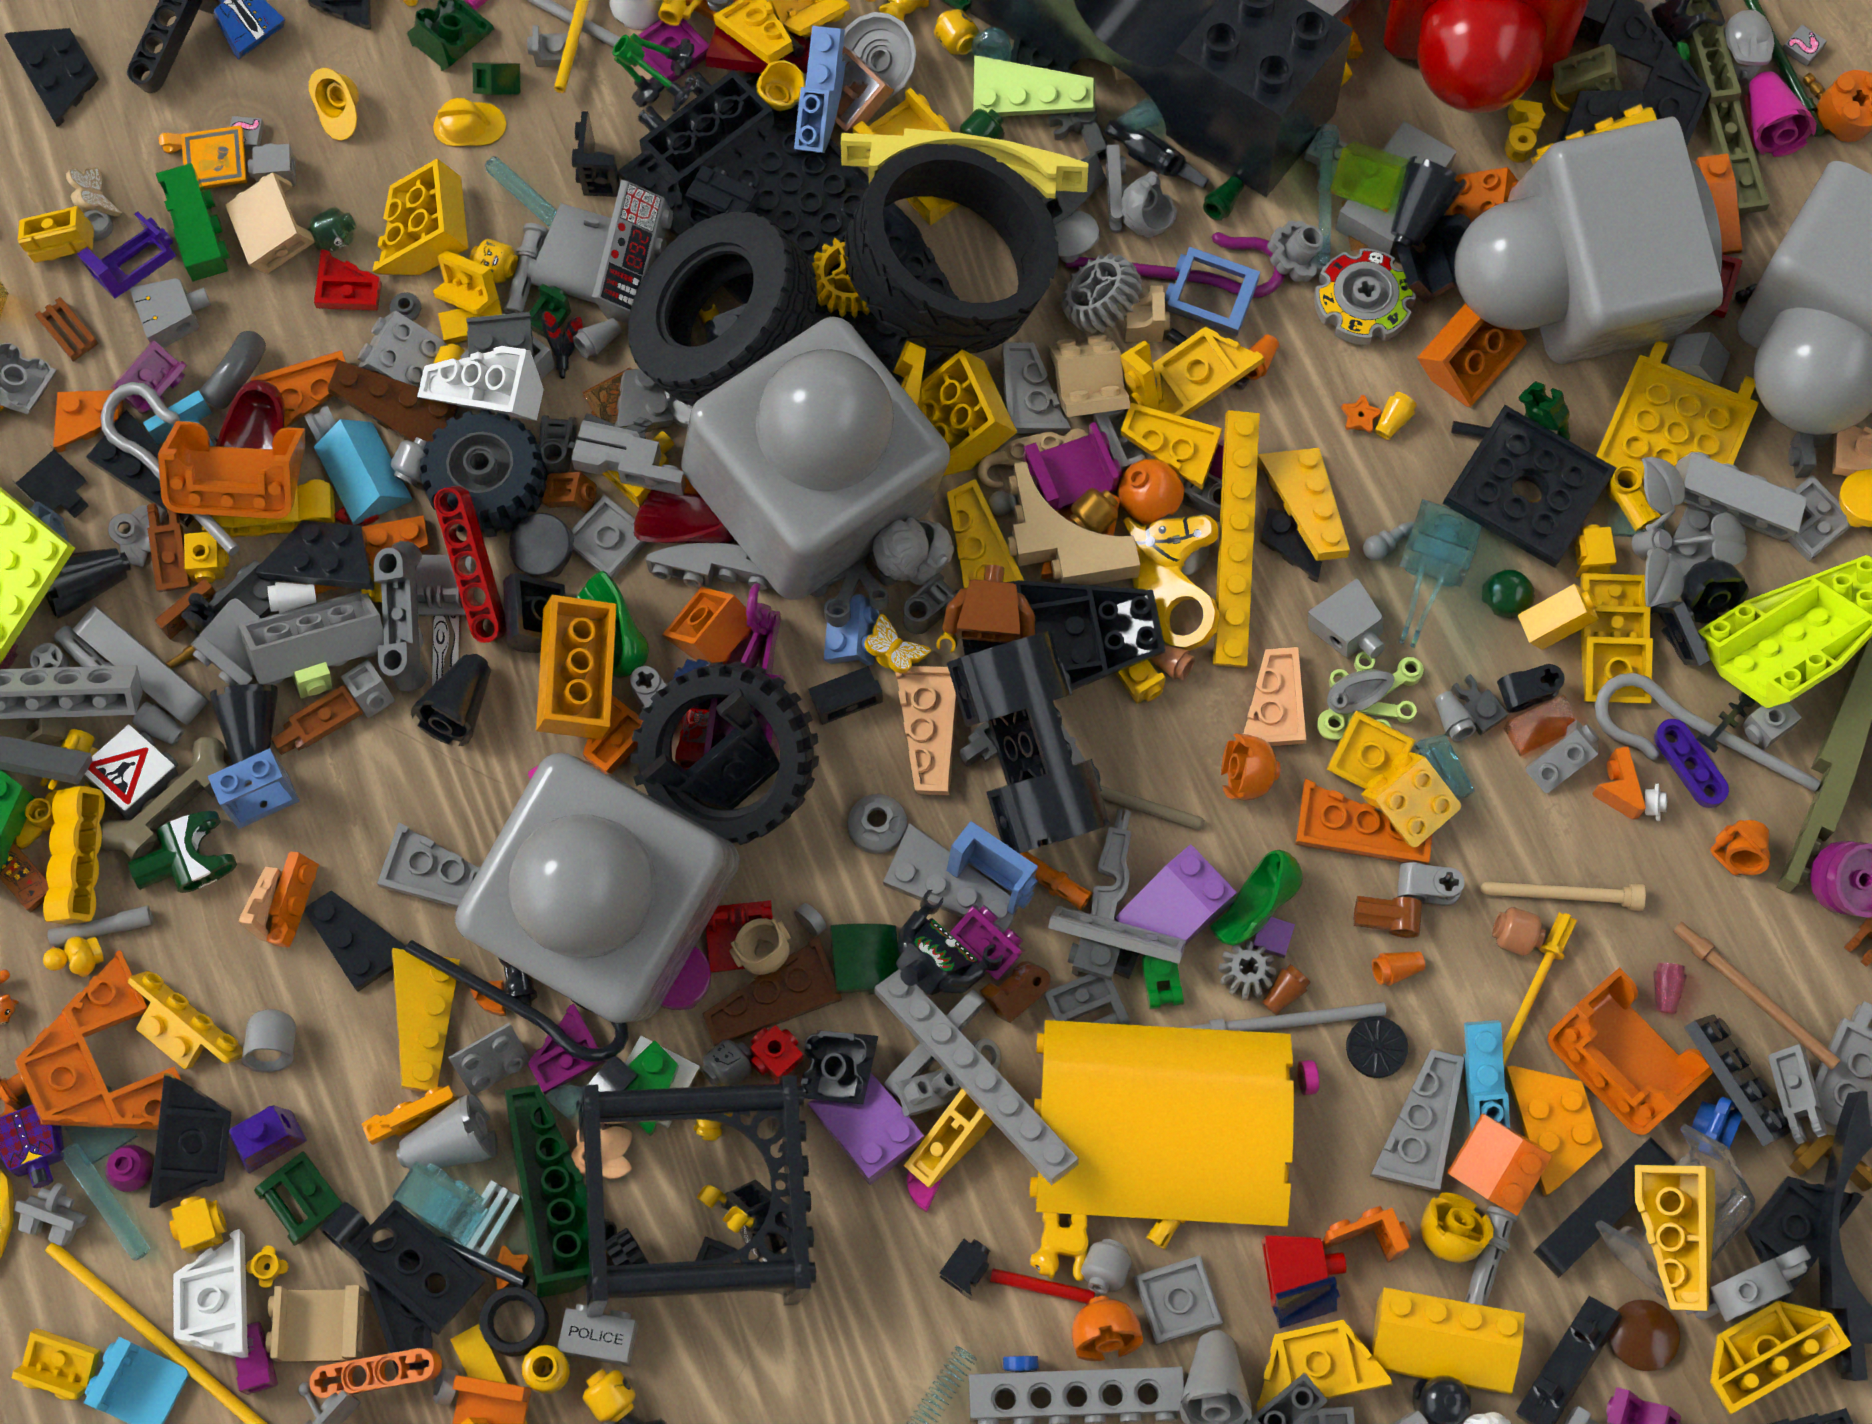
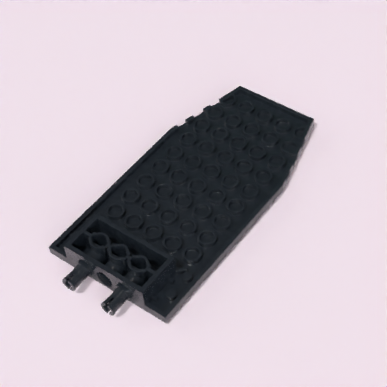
M732 70L715 84L711 85L699 71H695L693 75L696 79L690 74L685 81V85L692 79L696 81V86L692 92L697 97L667 120H664L652 106L646 107L649 114L644 110L641 111L638 120L650 132L639 140L641 154L619 169L618 174L622 180L631 182L665 198L673 212V221L669 230L676 237L687 229L692 228L695 224L711 218L689 208L686 199L687 190L692 182L695 181L702 166H706L710 169L714 167L721 168L732 179L739 182L744 179L754 184L759 192L760 200L755 214L764 216L773 222L805 252L811 263L814 262L816 252L822 253L824 244L833 247L834 238L838 239L840 243L845 242V234L851 218L854 219L853 213L863 198L866 189L869 187V177L858 166H842L841 148L831 138L825 153L794 149L799 106L796 104L793 108L783 111L772 109L757 94L756 85L762 73L749 72L741 78L735 70ZM895 203L883 208L884 231L890 247L900 263L918 281L933 291L959 300L958 296H955L946 275L936 263L931 249L925 244L917 225ZM840 263L836 264L828 272L827 277L840 267ZM753 273L739 275L723 284L724 288L741 305L748 303L751 296L754 280ZM816 297L815 312L812 316L810 327L828 317L842 318L839 315V309L830 314L827 305L820 306L818 297ZM860 310L856 318L852 316L851 312L846 311L842 319L853 326L901 385L904 377L893 371L907 341V337H900L887 328L871 311L866 315ZM926 349L922 375L950 353Z

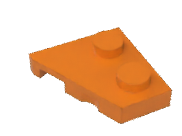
M114 390L57 392L53 448L57 452H63L67 450L66 445L81 438L86 441L97 436L102 431L100 418L102 408L108 396ZM123 400L115 410L114 423L122 415Z

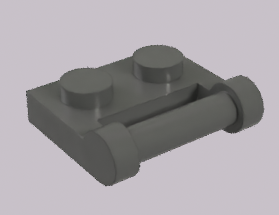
M1088 974L1044 993V998L1055 1021H1071L1110 1005L1113 1010L1112 1014L1091 1023L1130 1025L1129 1016L1112 980Z

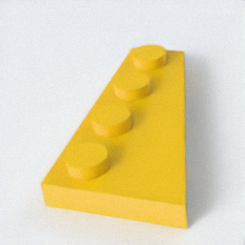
M1310 448L1258 454L1257 465L1261 470L1264 469L1268 475V483L1274 492L1277 491L1284 502V509L1289 516H1293L1298 524L1297 530L1316 561L1348 558L1350 548L1320 449Z
M974 479L948 491L947 496L964 588H968L970 580H984L985 566L987 565L1004 567L1003 582L1024 581L1013 556H1010L1009 547L977 480Z
M392 948L401 1088L428 1092L438 1087L456 980L405 952V950ZM444 957L459 966L460 959Z

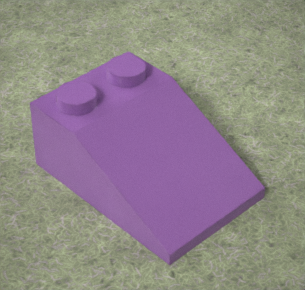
M1190 844L1170 861L1114 919L1117 922L1183 939L1188 944L1232 905L1237 892Z
M870 1073L864 1104L815 1099L808 1102V1106L869 1186L912 1154L924 1139V1135L910 1117H904L902 1107L872 1073Z

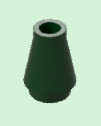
M1232 176L1207 194L1203 203L1205 213L1214 220L1227 218L1244 189L1242 181Z

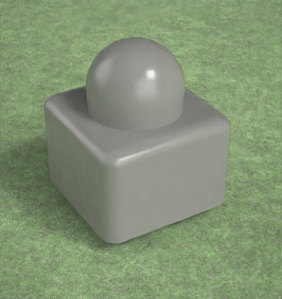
M1671 116L1564 140L1550 146L1512 188L1508 202L1498 204L1483 212L1464 232L1455 256V278L1459 292L1468 307L1484 321L1500 328L1526 330L1539 327L1545 351L1549 358L1557 364H1568L1654 344L1658 341L1672 340L1717 309L1723 300V286L1720 277L1722 243L1718 215L1704 175L1695 162L1689 158L1678 120Z
M1833 161L1826 166L1771 258L1736 325L1737 332L1743 341L1758 349L1754 363V381L1761 402L1778 422L1797 432L1812 435L1838 433L1860 423L1872 412V175L1842 161Z
M828 317L703 396L693 405L688 423L681 468L688 481L777 593L787 599L798 600L810 595L871 553L875 537L879 534L880 530L889 527L892 522L897 520L905 522L908 517H914L916 520H919L925 516L932 505L949 463L950 449L945 439L853 326L842 318Z
M554 753L544 758L539 764L461 900L455 914L456 927L459 933L467 940L610 1022L625 1023L647 1020L658 1012L737 873L740 862L739 854L735 846L728 840L596 765L567 753Z

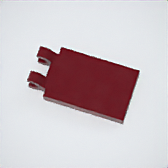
M718 26L715 27L706 54V67L762 73L768 65L766 62ZM789 32L804 47L805 52L798 58L789 53L778 61L785 60L793 63L803 73L807 74L811 36L805 39L803 36Z

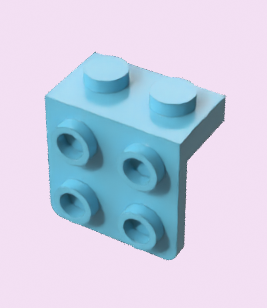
M118 1337L117 1341L111 1343L106 1349L103 1356L104 1365L98 1376L95 1375L88 1383L85 1390L87 1397L84 1404L108 1413L129 1424H164L189 1374L186 1368Z

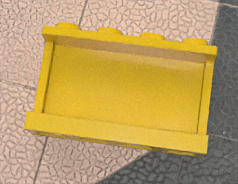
M912 88L905 91V100L871 125L867 126L861 121L853 127V134L904 136L905 128L944 132L952 131L949 129L945 118L940 114L936 115L930 109L927 99L922 94L917 95ZM933 196L906 198L908 203L930 226L960 205L951 200Z

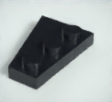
M332 890L305 907L304 912L357 992L393 969L392 948L403 950L406 948L403 943Z

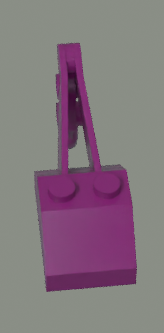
M756 583L750 590L746 609L747 626L752 627L754 633L741 662L745 663L747 668L757 667L766 635L768 634L762 668L767 670L765 675L774 679L779 676L784 680V676L772 674L781 613L780 611H772L771 606L767 604L757 603L761 585ZM726 698L711 699L704 755L735 729L734 726L719 715L716 709ZM750 705L777 756L779 744L774 730L767 719Z

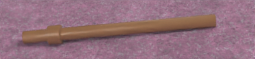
M1683 922L1676 926L1673 932L1693 948L1691 952L1701 961L1705 959L1829 1069L1833 1070L1841 1060L1715 951L1714 948L1716 946L1706 937L1703 939L1699 937Z

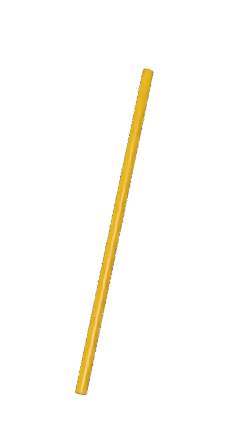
M55 1243L48 1245L45 1250L48 1255L169 1359L186 1368L190 1377L245 1424H268L62 1246Z

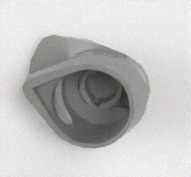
M1744 10L1733 15L1724 30L1727 46L1735 60L1740 64L1752 65L1743 67L1733 63L1738 83L1742 86L1746 85L1753 78L1762 65L1770 63L1774 48L1773 32L1768 20L1764 15L1753 10Z

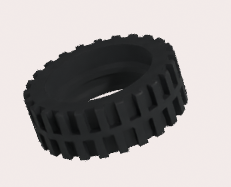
M717 662L696 668L674 678L667 683L668 685L665 688L657 691L650 698L653 702L649 707L644 708L639 716V719L643 720L642 725L633 732L632 740L638 742V748L631 753V763L639 764L640 773L633 776L636 786L644 784L650 797L729 842H739V845L750 843L755 838L763 837L789 819L795 810L801 807L806 800L804 795L812 788L815 778L811 776L813 769L818 766L819 756L814 755L813 746L819 742L817 733L811 734L808 723L813 720L810 712H802L797 704L802 700L797 692L788 693L783 688L786 684L779 676L774 679L765 675L767 670L759 666L751 669L745 667L743 662H733L731 664ZM738 687L742 690L749 705L756 708L767 719L778 740L780 765L775 781L762 798L749 806L739 809H717L699 801L689 792L682 790L678 793L669 790L667 785L657 782L655 785L649 784L644 781L641 773L663 753L673 760L672 739L675 729L682 717L692 707L705 700L727 698Z

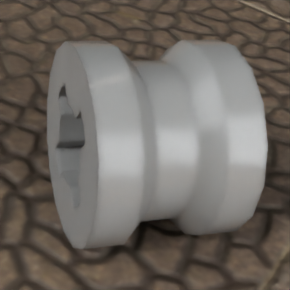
M327 405L322 407L317 414L309 413L304 416L317 443L336 424Z
M43 643L37 646L30 655L32 668H47L49 665L54 666L48 668L70 667L67 657L55 644Z

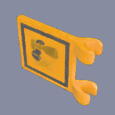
M241 125L185 134L162 133L159 135V144L163 146L165 153H174L182 149L183 165L193 164L204 189L247 183L244 136Z

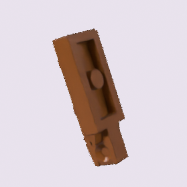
M342 685L288 717L289 721L283 725L285 730L272 737L271 740L281 755L294 748H297L299 751L361 716L363 712L346 685Z

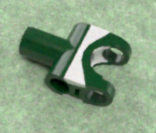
M202 811L186 815L159 827L156 833L162 849L128 862L130 873L138 889L141 890L173 876L178 892L187 893L212 884L232 872L237 866L233 854L204 856L199 852L202 839L211 833L210 830L216 828L221 823L218 812Z

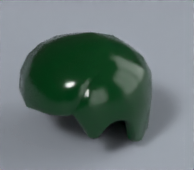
M1502 570L1491 575L1483 584L1482 601L1489 605L1494 615L1512 619L1518 617V614L1526 611L1533 605L1535 591L1532 583L1523 573L1517 570Z

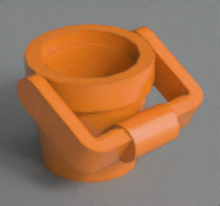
M1739 820L1733 826L1727 825L1716 836V843L1710 849L1711 854L1731 874L1735 876L1739 874L1757 875L1768 869L1771 859L1769 829L1763 823L1755 820Z

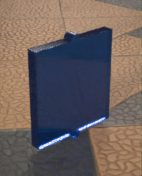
M1335 1276L1275 1294L1276 1307L1273 1308L1275 1316H1277L1279 1329L1337 1311V1298L1340 1297V1293L1337 1289Z

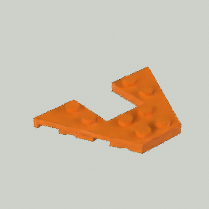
M121 950L115 953V957L104 969L89 981L88 986L64 1007L56 1020L48 1028H45L36 1037V1041L26 1048L15 1060L16 1068L42 1125L158 1130L164 1073H169L180 1079L175 1066L109 1093L84 1037L140 1016L147 1010V1005L142 995L127 983L132 973Z

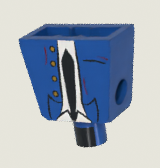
M219 0L221 4L214 9V19L238 60L284 27L285 19L265 0Z

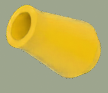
M1398 391L1393 396H1389L1378 425L1374 429L1375 433L1385 440H1390L1415 415L1416 402L1406 394Z

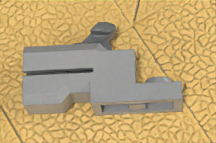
M639 417L626 428L583 420L578 434L580 440H576L572 455L575 470L598 475L607 470L617 471L621 483L683 496L686 487L684 471H680V469L672 465L659 466L662 456L659 442L648 440L645 433L653 431L651 420Z

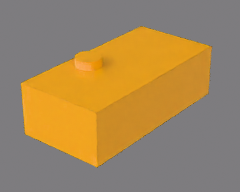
M551 595L543 609L536 720L537 732L601 740L610 728L616 621L615 603Z

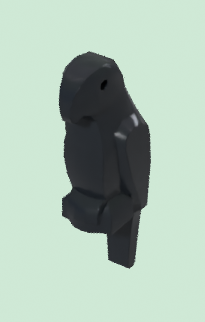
M1115 119L1110 120L1104 129L1105 134L1127 147L1130 157L1155 169L1162 175H1179L1202 188H1205L1210 180L1187 163L1183 154L1149 130L1142 128L1138 131Z

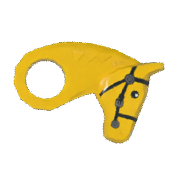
M1198 515L1185 518L1160 519L1140 526L1132 518H1125L1123 522L1130 536L1134 535L1140 561L1139 576L1132 578L1134 589L1154 591L1163 640L1173 647L1189 651L1206 645L1217 632L1220 614L1215 600L1187 578L1182 572V567L1191 553L1217 540V522L1209 515ZM1184 600L1199 601L1204 615L1199 628L1189 635L1181 636L1174 634L1169 620L1174 607Z

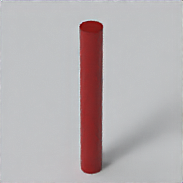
M995 1268L992 1269L990 1282L1086 1304H1089V1301L1095 1296V1292L1092 1290Z

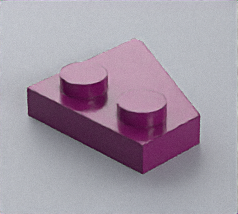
M571 1004L558 1026L579 1045L587 1048H598L575 1004ZM548 1035L545 1038L544 1045L535 1052L528 1065L543 1093L546 1095L605 1063V1061L586 1062L572 1057Z

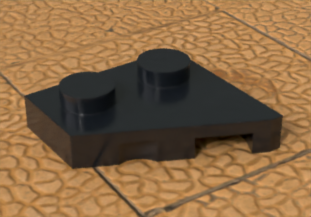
M1268 508L1260 542L1272 551L1280 553L1282 558L1292 566L1295 564L1309 574L1308 578L1310 580L1318 582L1322 560L1316 561L1298 532V524L1293 516H1289L1284 511Z
M1673 601L1651 607L1650 615L1657 612L1667 627L1663 628L1661 632L1674 647L1675 652L1684 665L1701 666L1710 661L1706 651L1708 649L1707 643L1703 636L1698 633L1693 623L1695 618L1692 610L1684 602Z

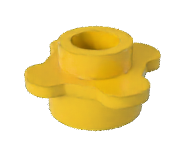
M272 1246L263 1247L261 1252L257 1253L246 1264L247 1272L259 1279V1285L262 1288H270L273 1285V1280L280 1274H285L289 1268L287 1261L281 1260L276 1255V1249ZM266 1264H270L269 1270L264 1269Z

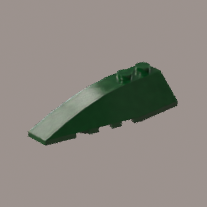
M539 1084L506 1089L504 1093L536 1294L538 1298L570 1293L586 1285V1279L590 1271L586 1186L579 1168L576 1167L570 1155V1149L556 1125V1120Z

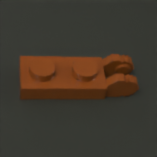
M156 503L148 504L147 512L150 527L147 530L156 591L160 593L191 588L190 577L185 571L184 534L182 524H180L179 513L167 509L170 524L160 526V514Z

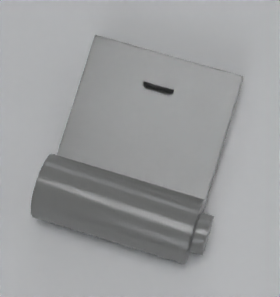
M560 203L537 259H531L529 263L527 277L531 278V284L539 287L541 284H545L550 288L554 286L561 289L566 295L596 303L592 295L612 218Z

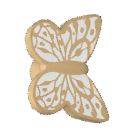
M72 167L67 172V181L72 187L76 188L71 194V200L82 211L86 212L97 209L104 214L119 217L122 214L100 191L102 188V174L99 168H87L81 172L77 168Z

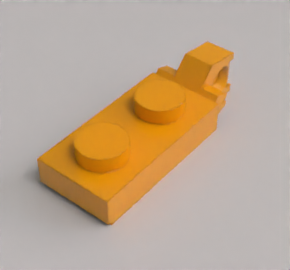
M449 1085L446 1087H435L426 1092L425 1097L414 1102L401 1103L393 1109V1112L385 1116L374 1115L363 1122L362 1127L368 1141L374 1145L395 1134L399 1137L420 1127L458 1100Z

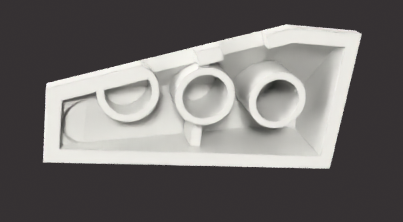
M500 346L494 348V351L486 353L476 352L470 354V357L459 360L449 359L424 366L417 397L537 421L544 389L531 351Z

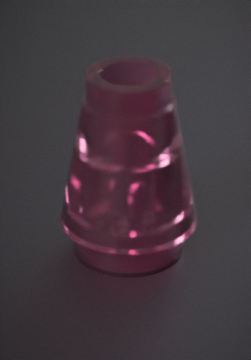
M1657 963V970L1653 971L1656 1011L1677 1013V1007L1688 976L1684 974L1685 966L1673 963Z

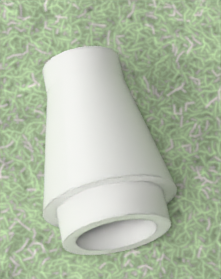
M275 582V585L267 586L271 612L279 611L280 614L308 604L317 603L314 584Z

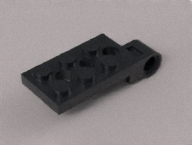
M396 1200L371 1225L358 1210L344 1201L319 1228L337 1248L437 1335L486 1282V1279ZM380 1230H388L394 1236L393 1242L387 1247H379L373 1242L374 1235ZM405 1253H415L419 1257L420 1263L415 1269L405 1270L400 1266L399 1260ZM434 1275L443 1277L446 1281L444 1290L439 1293L429 1292L425 1287L429 1277Z

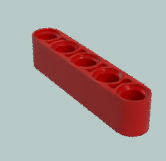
M451 486L443 488L435 495L434 507L470 632L477 641L489 643L501 638L506 633V621L473 501L469 491L464 487ZM450 493L455 494L458 498V507L455 510L447 502ZM459 524L463 525L467 530L465 541L460 540L456 534ZM468 556H471L476 561L477 567L474 573L470 572L465 565ZM477 587L481 588L485 593L486 599L483 604L479 603L474 597ZM485 619H489L494 624L495 630L492 635L485 632L483 628Z

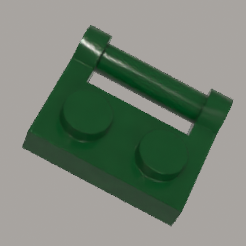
M304 1151L254 1189L259 1199H264L288 1231L287 1237L293 1246L306 1240L342 1204V1201ZM281 1184H284L308 1217L303 1223L300 1224L276 1192L277 1187Z

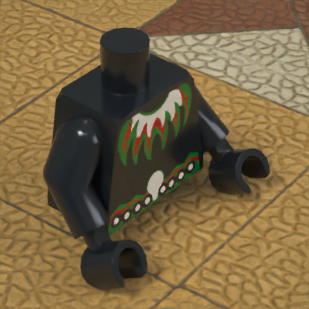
M931 889L924 894L920 902L921 909L919 911L915 910L899 931L897 949L901 956L897 960L896 965L901 970L900 977L906 985L914 986L916 984L928 995H934L939 992L961 994L985 976L984 972L986 970H998L1001 967L1004 955L1002 954L996 960L990 959L989 956L994 953L996 946L989 945L984 949L982 961L976 964L979 960L933 918L929 920L926 918L929 914L932 915L938 912L943 903V897L936 905H932L927 901L933 891Z

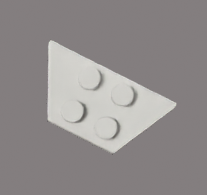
M238 1229L231 1232L229 1235L232 1239L214 1251L212 1248H209L199 1255L195 1262L185 1265L173 1274L174 1339L179 1344L240 1358L248 1357L245 1235Z

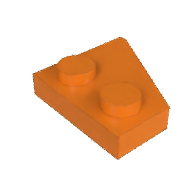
M612 695L610 728L601 740L587 739L583 751L585 759L612 774L638 746V742L633 741L632 737L634 730L641 727L643 720L639 719L637 713Z

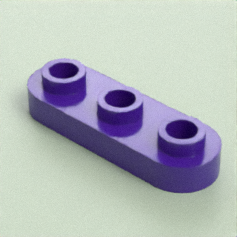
M1677 719L1663 721L1654 734L1656 746L1699 805L1705 808L1718 807L1728 796V783L1685 723ZM1666 735H1672L1676 742L1671 743L1667 741ZM1685 762H1692L1695 769H1688L1685 766ZM1704 789H1711L1714 793V796H1707L1704 792Z

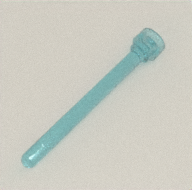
M1332 124L1317 126L1314 138L1318 149H1320L1318 229L1323 235V246L1318 252V263L1321 266H1325L1330 261L1333 149L1339 143V127Z

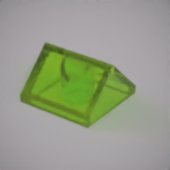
M1354 141L1342 149L1330 193L1388 213L1402 185L1409 159Z

